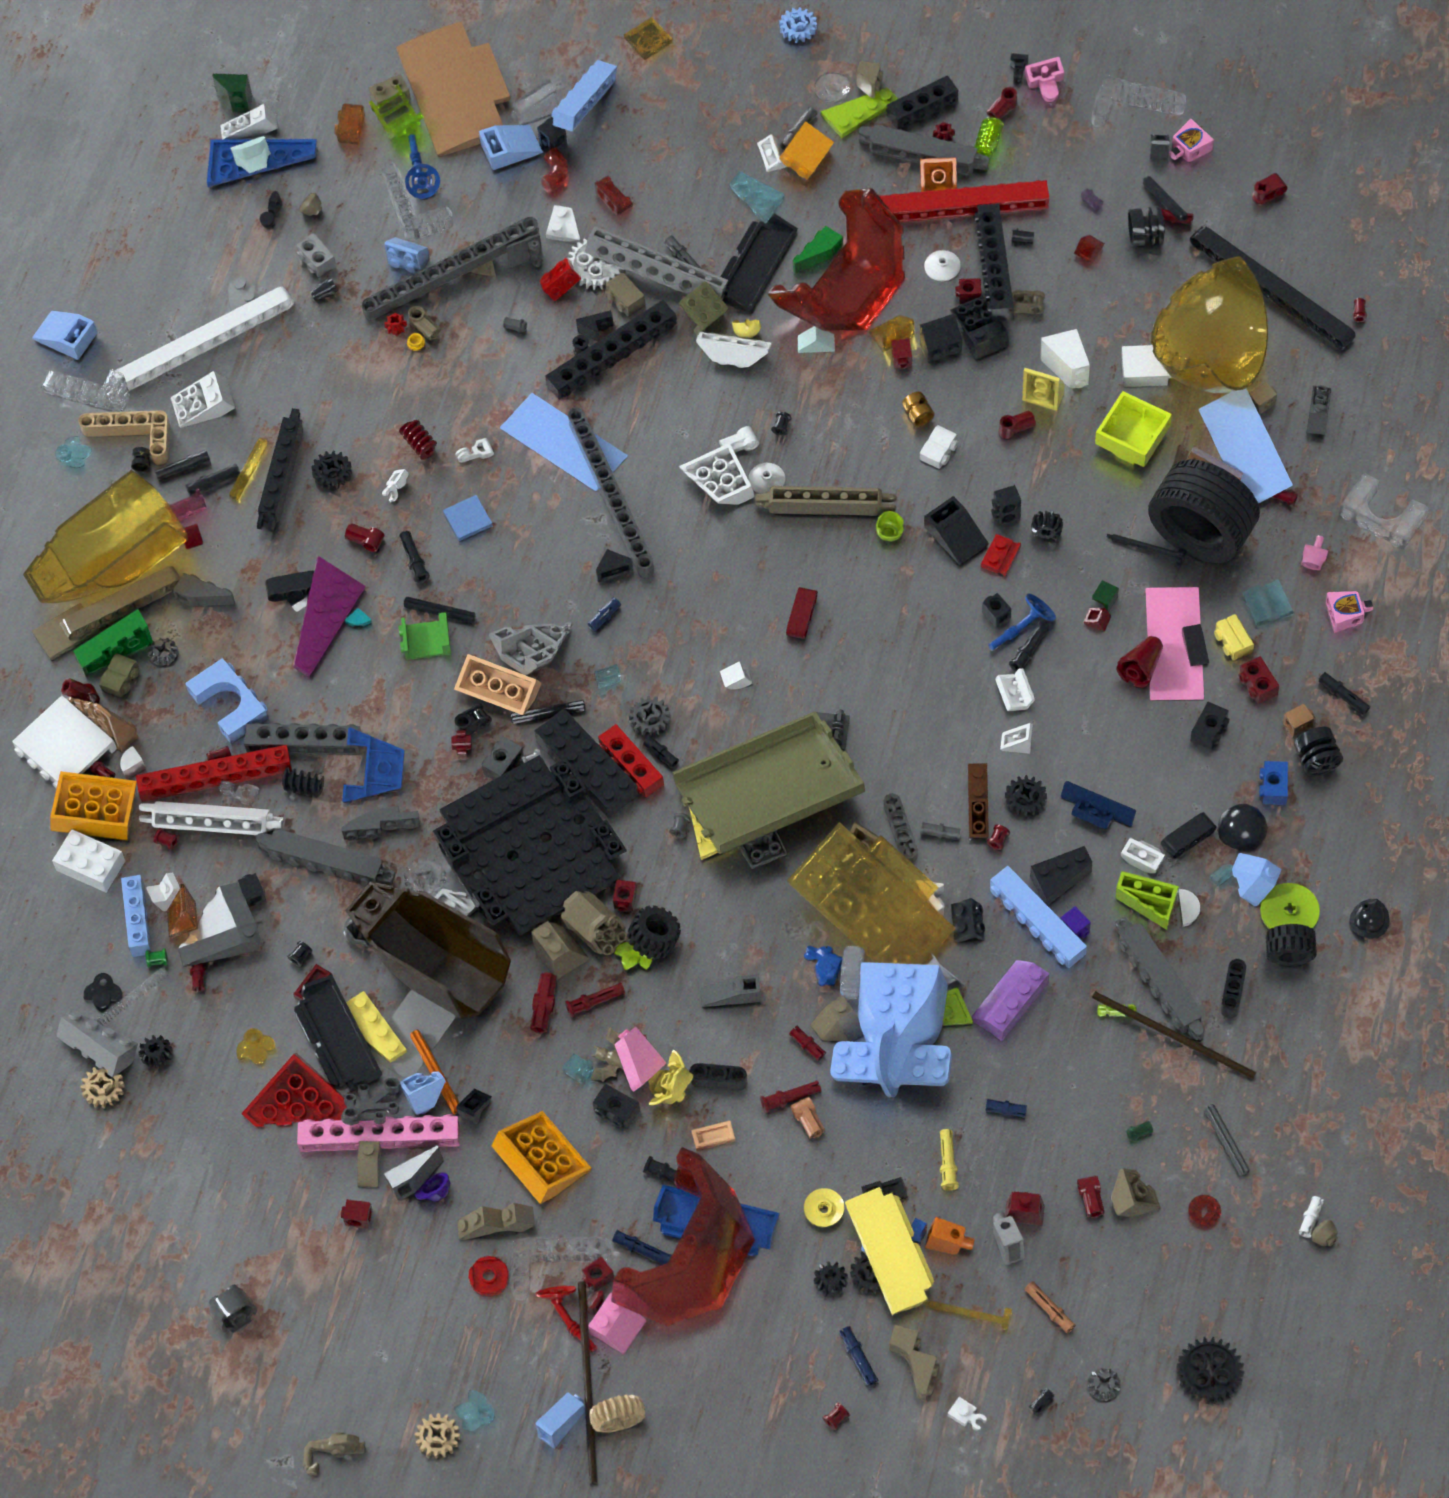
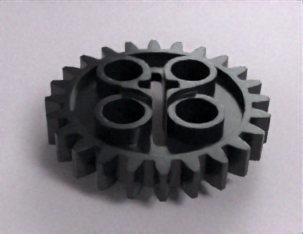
M1203 1337V1343L1195 1339V1346L1188 1343V1350L1183 1349V1356L1178 1357L1180 1363L1177 1364L1176 1369L1181 1371L1177 1372V1377L1182 1378L1179 1381V1385L1186 1384L1184 1392L1191 1390L1190 1397L1198 1395V1402L1205 1398L1206 1404L1209 1403L1210 1399H1213L1214 1403L1217 1404L1219 1397L1222 1401H1225L1226 1394L1232 1397V1390L1238 1391L1239 1387L1237 1384H1242L1240 1377L1244 1376V1371L1240 1369L1243 1368L1244 1363H1239L1241 1355L1235 1356L1236 1348L1229 1350L1230 1343H1227L1225 1346L1222 1345L1223 1339H1220L1218 1343L1215 1342L1214 1337L1211 1338L1210 1342L1207 1341L1206 1337ZM1206 1353H1208L1210 1357V1367L1213 1371L1212 1378L1215 1387L1211 1386L1210 1371L1207 1369L1208 1361L1205 1355ZM1215 1356H1221L1224 1360L1222 1362H1217L1213 1358ZM1201 1359L1203 1364L1196 1365L1193 1360ZM1223 1375L1228 1380L1225 1382H1221L1217 1379V1377ZM1203 1378L1207 1383L1201 1385L1197 1382V1379Z

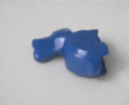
M808 946L804 954L806 960H818L815 965V973L819 980V986H834L837 975L845 964V958L833 954L834 950L830 946H822L819 949Z

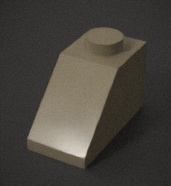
M359 1141L357 1159L358 1187L378 1188L382 1156L380 1142Z

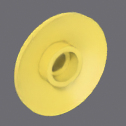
M827 1188L817 1189L807 1196L804 1202V1213L812 1224L819 1227H829L836 1224L842 1218L844 1202L841 1196L834 1190ZM822 1208L828 1209L826 1213H822L820 1210Z

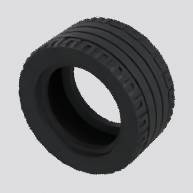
M1189 459L1182 460L1172 466L1149 502L1148 514L1151 523L1158 533L1178 550L1180 548L1185 549L1187 555L1202 561L1223 563L1236 557L1260 518V508L1253 493L1236 476L1212 463Z

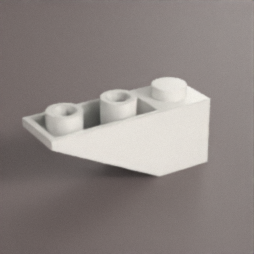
M263 104L221 125L222 139H239L265 135L278 128L276 113Z

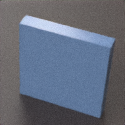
M477 495L443 510L459 542L493 526Z

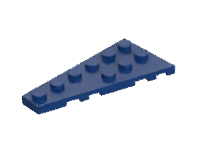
M211 139L207 187L316 158L317 141L316 139H266L270 151L267 167L248 173L243 167L236 165L231 148L254 139Z

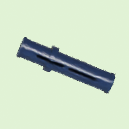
M620 1230L615 1232L612 1242L628 1248L630 1252L634 1251L654 1260L665 1267L669 1265L672 1259L671 1254L638 1240L639 1238L636 1236L631 1237Z
M847 1326L840 1330L839 1334L847 1347L846 1351L851 1354L866 1385L871 1386L878 1382L879 1379L861 1348L862 1344L860 1341H857L851 1327Z

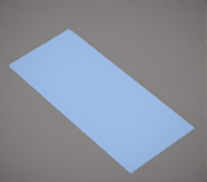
M1245 385L1199 409L1223 462L1243 473L1240 481L1249 488L1258 503L1293 486Z
M531 393L502 424L500 429L594 491H597L598 486L570 429L568 416ZM595 434L613 473L628 455Z

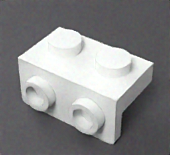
M1023 668L1018 669L1015 674L998 675L995 680L1007 711L1027 710L1035 701L1034 693L1030 688Z

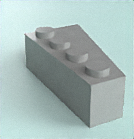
M70 1010L61 1017L56 1037L71 1048L81 1050V1055L86 1059L92 1058L96 1061L95 1065L97 1067L107 1069L108 1075L112 1078L133 1063L138 1045L129 1037L123 1036L113 1029L107 1028L97 1021L81 1015L80 1012Z

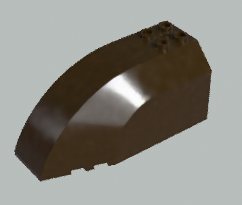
M369 882L345 910L383 964L401 982L460 1019L480 1015L505 985L511 959L498 934L424 891L413 892L407 888L397 889L391 885Z

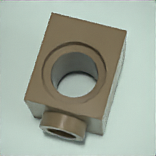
M1266 382L1249 392L1259 415L1276 405L1277 392Z

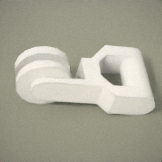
M483 438L477 440L475 446L472 447L471 451L473 454L470 453L468 448H461L455 454L459 462H466L479 457L482 459L494 455L488 439ZM483 446L485 451L481 452L477 448Z

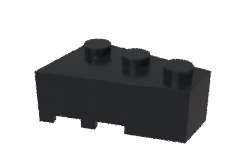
M1082 846L1032 865L1030 877L1041 900L1049 907L1050 903L1058 897L1060 898L1064 895L1065 891L1072 886L1074 887L1092 872L1093 862L1086 847Z

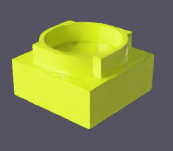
M1122 391L1096 431L1095 444L1113 452L1122 460L1133 465L1136 463L1145 467L1170 428L1172 414Z

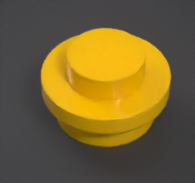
M413 333L407 339V346L413 351L421 350L425 346V339L422 335Z

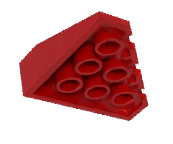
M294 1053L241 1114L255 1127H262L264 1124L276 1123V1126L292 1125V1122H303L304 1120L320 1121L333 1119L340 1121L341 1115L347 1106L344 1104V1096L301 1056Z

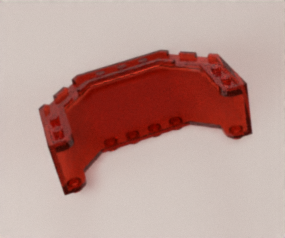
M873 188L848 190L842 194L839 199V208L846 216L847 243L813 288L807 283H797L791 290H786L782 285H774L767 295L777 307L823 331L867 330L905 279V271L902 268V260H905L904 245H902L901 234H904V227Z
M681 1147L676 1158L678 1169L674 1175V1183L679 1189L701 1199L668 1264L643 1272L630 1267L621 1268L613 1280L611 1302L665 1326L673 1325L675 1322L683 1319L688 1320L701 1316L702 1313L711 1310L722 1309L755 1242L733 1188L700 1154Z

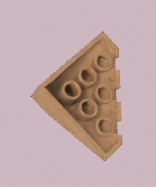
M72 697L67 699L111 737L121 753L138 739L137 728L132 722L129 721L127 723L123 718L100 704Z

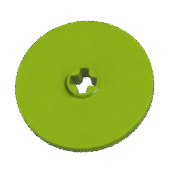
M1282 883L1274 886L1261 901L1260 914L1268 929L1284 924H1301L1314 928L1319 919L1320 907L1315 895L1306 887L1295 883ZM1287 907H1291L1293 913H1289Z

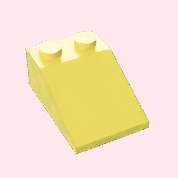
M1024 368L1022 400L1057 411L1064 395L1065 383L1058 377Z

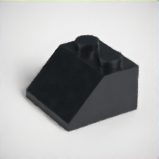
M954 313L920 325V346L928 362L962 351V338Z

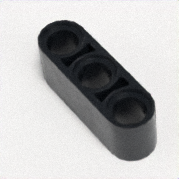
M314 570L267 579L265 585L268 600L278 602L308 596Z
M1202 812L1167 835L1160 845L1172 859H1176L1213 834L1217 826Z
M1233 959L1228 966L1221 1004V1013L1226 1018H1234L1239 1012L1246 974V963L1241 959ZM1233 969H1240L1241 972L1236 973ZM1234 986L1237 987L1238 990L1233 991L1229 987ZM1227 1004H1232V1005H1234L1235 1007H1234V1008H1228V1007H1226V1005H1227Z
M695 1063L689 1070L693 1074L691 1083L695 1087L740 1091L747 1086V1072L739 1066ZM696 1073L703 1074L702 1077H695L694 1075ZM719 1074L723 1076L721 1079L714 1078V1076ZM737 1076H740V1077L743 1078V1079L740 1080V1081L734 1080V1078L737 1077Z

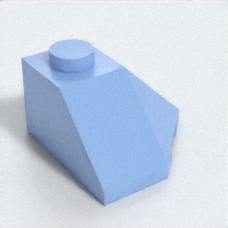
M1239 853L1232 872L1234 878H1237L1240 887L1238 889L1240 897L1253 906H1258L1275 886L1282 869L1267 859Z
M437 1071L432 1072L431 1076L416 1073L400 1081V1087L416 1115L425 1114L435 1107L445 1079Z

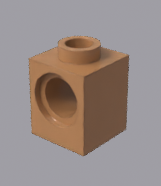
M1302 704L1284 714L1283 724L1292 737H1295L1313 727L1315 716L1311 709H1307L1305 704Z

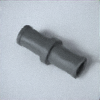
M922 822L920 834L938 836V839L943 837L959 841L961 828L947 827L941 823L936 825Z

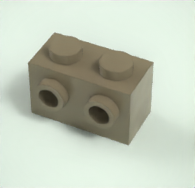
M401 74L369 87L370 98L378 113L411 100L409 88Z

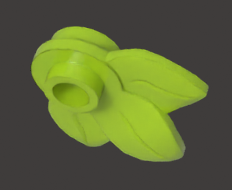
M623 942L617 946L614 954L622 957L624 970H628L638 963L646 970L650 967L652 958L648 959L645 955H639L640 952H635L633 950L634 946L630 945L629 942Z

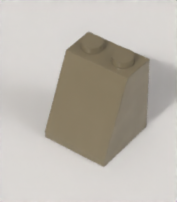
M547 921L531 931L535 952L549 971L557 975V980L589 960L587 954L568 929Z

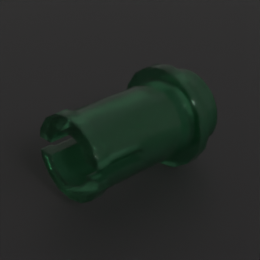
M1149 1121L1134 1127L1129 1126V1129L1126 1130L1130 1141H1137L1138 1138L1153 1133V1127Z

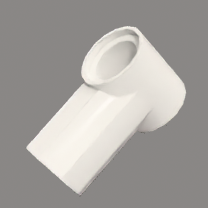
M750 426L741 428L735 435L719 440L721 447L730 443L734 453L743 449L750 451L759 445V441Z

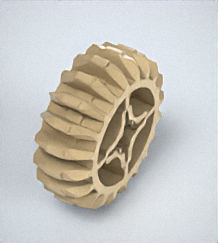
M624 1395L611 1397L592 1407L589 1413L590 1422L593 1429L601 1433L624 1430L631 1426H636L637 1423H640L645 1418V1406L639 1396Z

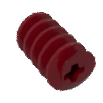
M419 420L407 422L399 429V433L407 440V443L411 445V448L415 450L420 459H428L434 453L437 446L436 440H433V437L428 435L429 432L424 430L425 428L423 425H420Z

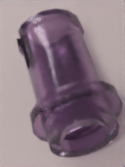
M1087 188L1081 194L1082 201L1088 202L1096 211L1104 204L1093 193L1092 189L1089 190Z

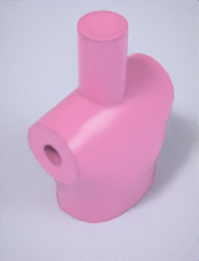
M1317 536L1314 546L1305 544L1302 554V566L1312 570L1321 569L1328 555V550L1321 548L1324 540L1323 536Z

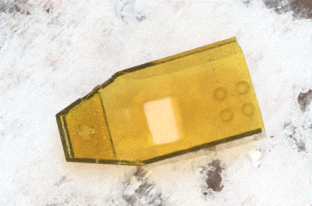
M131 469L59 525L54 531L56 534L50 542H46L44 545L45 549L39 556L35 557L23 575L41 603H61L81 599L136 580L188 540L187 531L170 505L154 486Z

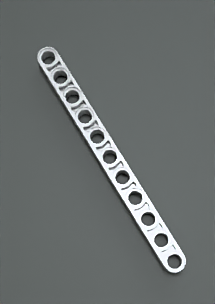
M278 287L117 369L112 374V379L120 392H128L288 310L293 306L294 300L285 287Z

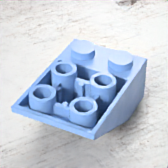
M495 125L479 131L480 143L492 170L543 153L530 125Z
M51 311L32 339L79 360L96 336L97 330L94 321L84 316Z

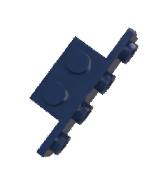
M1069 781L1064 783L1061 798L1076 804L1072 809L1071 815L1106 830L1113 820L1132 826L1136 815L1135 809Z

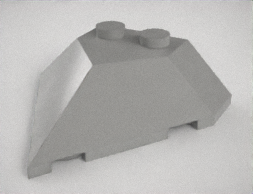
M572 622L565 623L564 626H554V624L523 626V629L515 630L512 627H503L490 633L489 636L501 660L527 676L540 670L553 660L572 627Z

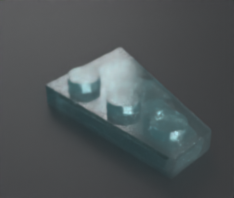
M741 171L730 182V188L751 207L754 213L761 217L764 223L767 222L784 199L783 193Z

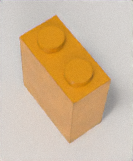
M805 121L779 159L785 166L795 170L800 177L808 180L834 142Z

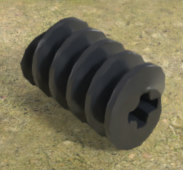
M286 767L283 773L282 786L284 791L288 792L291 790L292 793L298 791L300 795L305 793L306 796L310 797L313 795L314 798H318L324 787V776L319 780L318 774L311 778V772H308L305 777L303 770L297 775V769L294 768L292 773H290L289 767Z

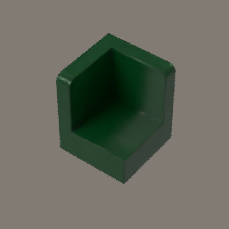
M1102 580L1092 595V600L1105 605L1104 608L1109 612L1118 598L1119 588Z

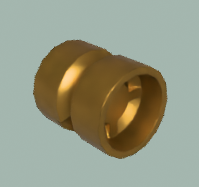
M922 392L911 393L902 402V406L906 413L909 414V418L914 426L926 425L935 416L933 409Z

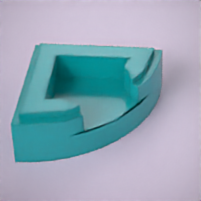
M357 608L345 619V623L353 627L367 626L372 623V620Z

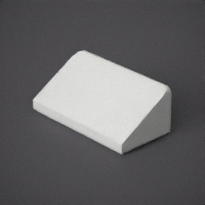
M771 134L757 143L768 172L787 167L779 159L783 151L778 138Z

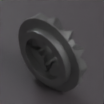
M168 637L166 639L159 638V640L153 641L148 646L147 654L154 664L167 665L177 657L178 648L175 642L171 641ZM165 646L166 652H162L160 655L159 650H162Z
M1100 1368L1092 1372L1088 1378L1087 1386L1093 1397L1105 1401L1117 1396L1120 1391L1121 1380L1117 1373L1111 1371L1110 1368ZM1099 1379L1103 1381L1109 1380L1108 1387H1099L1101 1383Z

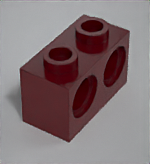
M1261 656L1240 665L1239 679L1242 684H1246L1250 697L1255 699L1258 704L1278 695L1279 684Z

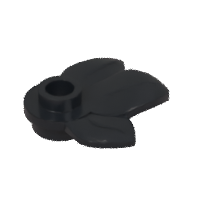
M100 973L96 975L93 983L86 986L83 998L84 1000L93 999L94 1006L100 1012H103L109 1005L110 1000L122 1003L123 995L121 988L113 983V979L109 974ZM102 979L107 981L104 986L100 985V980Z

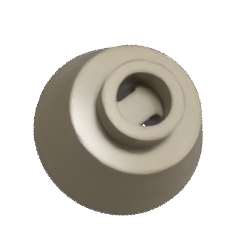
M310 193L299 206L301 213L309 216L314 214L316 216L320 212L322 202L316 193Z
M1325 1220L1312 1232V1241L1322 1246H1332L1338 1239V1232L1333 1221Z

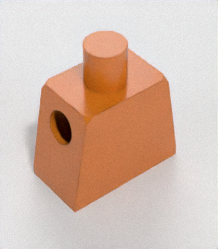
M935 1217L928 1231L925 1248L957 1255L960 1248L972 1251L975 1239L964 1236L965 1227Z

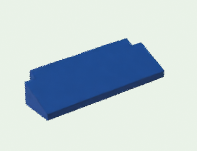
M662 1185L654 1205L653 1221L661 1223L660 1231L664 1235L700 1244L709 1243L716 1248L753 1256L758 1255L760 1247L770 1250L780 1213Z

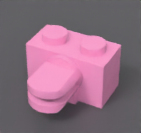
M1060 57L1025 66L1024 74L1029 90L1039 87L1042 97L1046 102L1056 101L1059 95L1056 82L1064 79V70Z

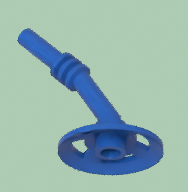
M411 134L408 138L411 149V164L414 166L409 169L405 176V187L413 197L425 199L437 192L440 186V176L433 166L422 163L415 135ZM422 168H427V171H422ZM431 174H434L435 176L434 186L432 185L433 179ZM410 175L412 176V178H411L412 187H410V185H409ZM417 189H428L426 193H417Z
M1027 594L1025 599L1031 608L1030 614L1016 626H1011L1004 631L1003 635L988 644L989 648L994 650L1007 640H1012L1036 618L1039 619L1041 617L1048 621H1054L1056 619L1055 613L1040 598L1033 594Z

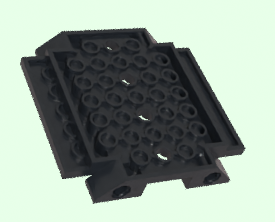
M540 755L441 808L440 814L446 821V824L433 830L442 855L481 916L491 925L506 918L513 925L519 936L564 912V901L575 891L583 893L586 891L595 895L615 884L617 880H620V877L609 860L627 851L607 819L602 820L586 796V787L567 758L550 766L549 770ZM582 817L585 821L582 824H576L574 819ZM549 835L552 839L546 843L541 840V837ZM510 853H515L518 855V859L511 861L507 856ZM480 871L485 876L482 879H476L474 874Z

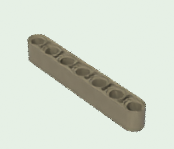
M166 567L63 618L60 626L70 641L79 639L173 592V589L180 580V576L174 567Z

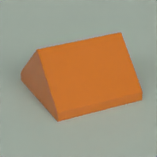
M956 157L920 159L921 192L957 189Z

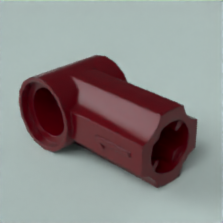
M1006 87L1002 90L1001 96L987 110V115L991 120L999 122L1009 110L1016 108V89Z
M1026 411L1015 416H1002L999 422V435L1004 439H1010L1015 433L1036 426L1032 411Z
M351 523L347 526L344 536L347 540L361 544L370 552H377L385 534L374 527L367 529Z
M71 678L65 679L63 682L62 694L74 699L99 704L100 697L94 685L90 683L83 684Z
M1098 1176L1077 1179L1080 1197H1083L1087 1217L1096 1218L1103 1215L1105 1211L1100 1195L1101 1187Z

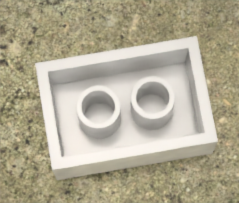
M72 829L52 860L56 871L106 893L125 863L122 851Z

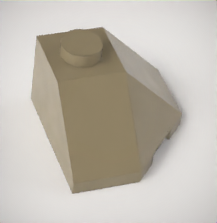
M843 995L828 1004L810 1024L822 1041L855 1042L864 1036L858 1016Z
M1125 1168L1119 1170L1111 1196L1117 1216L1133 1217L1160 1209L1155 1190L1150 1184L1146 1186L1139 1179L1141 1175L1136 1170Z

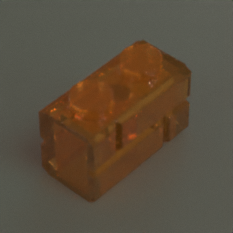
M344 103L342 110L338 111L337 118L339 124L335 125L334 135H337L339 143L349 142L350 144H358L365 118L364 106Z

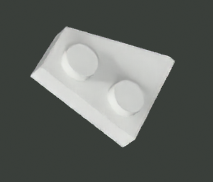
M554 205L546 238L571 243L580 242L572 208Z

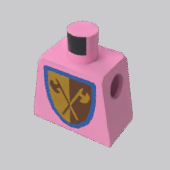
M1190 119L1173 136V149L1169 151V154L1173 160L1182 156L1187 162H1191L1211 152L1214 139Z
M1356 591L1327 593L1326 605L1334 633L1362 624L1364 612L1373 611L1372 601H1361L1359 593Z

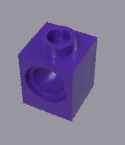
M1076 906L1060 917L1079 939H1084L1090 933L1091 922Z

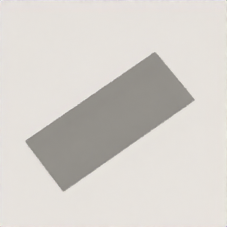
M411 989L388 1021V1025L404 1045L407 1053L390 1063L376 1052L372 1046L370 1050L376 1062L404 1078L416 1074L424 1063L411 1039L410 1033L420 1030L432 1052L456 1016Z

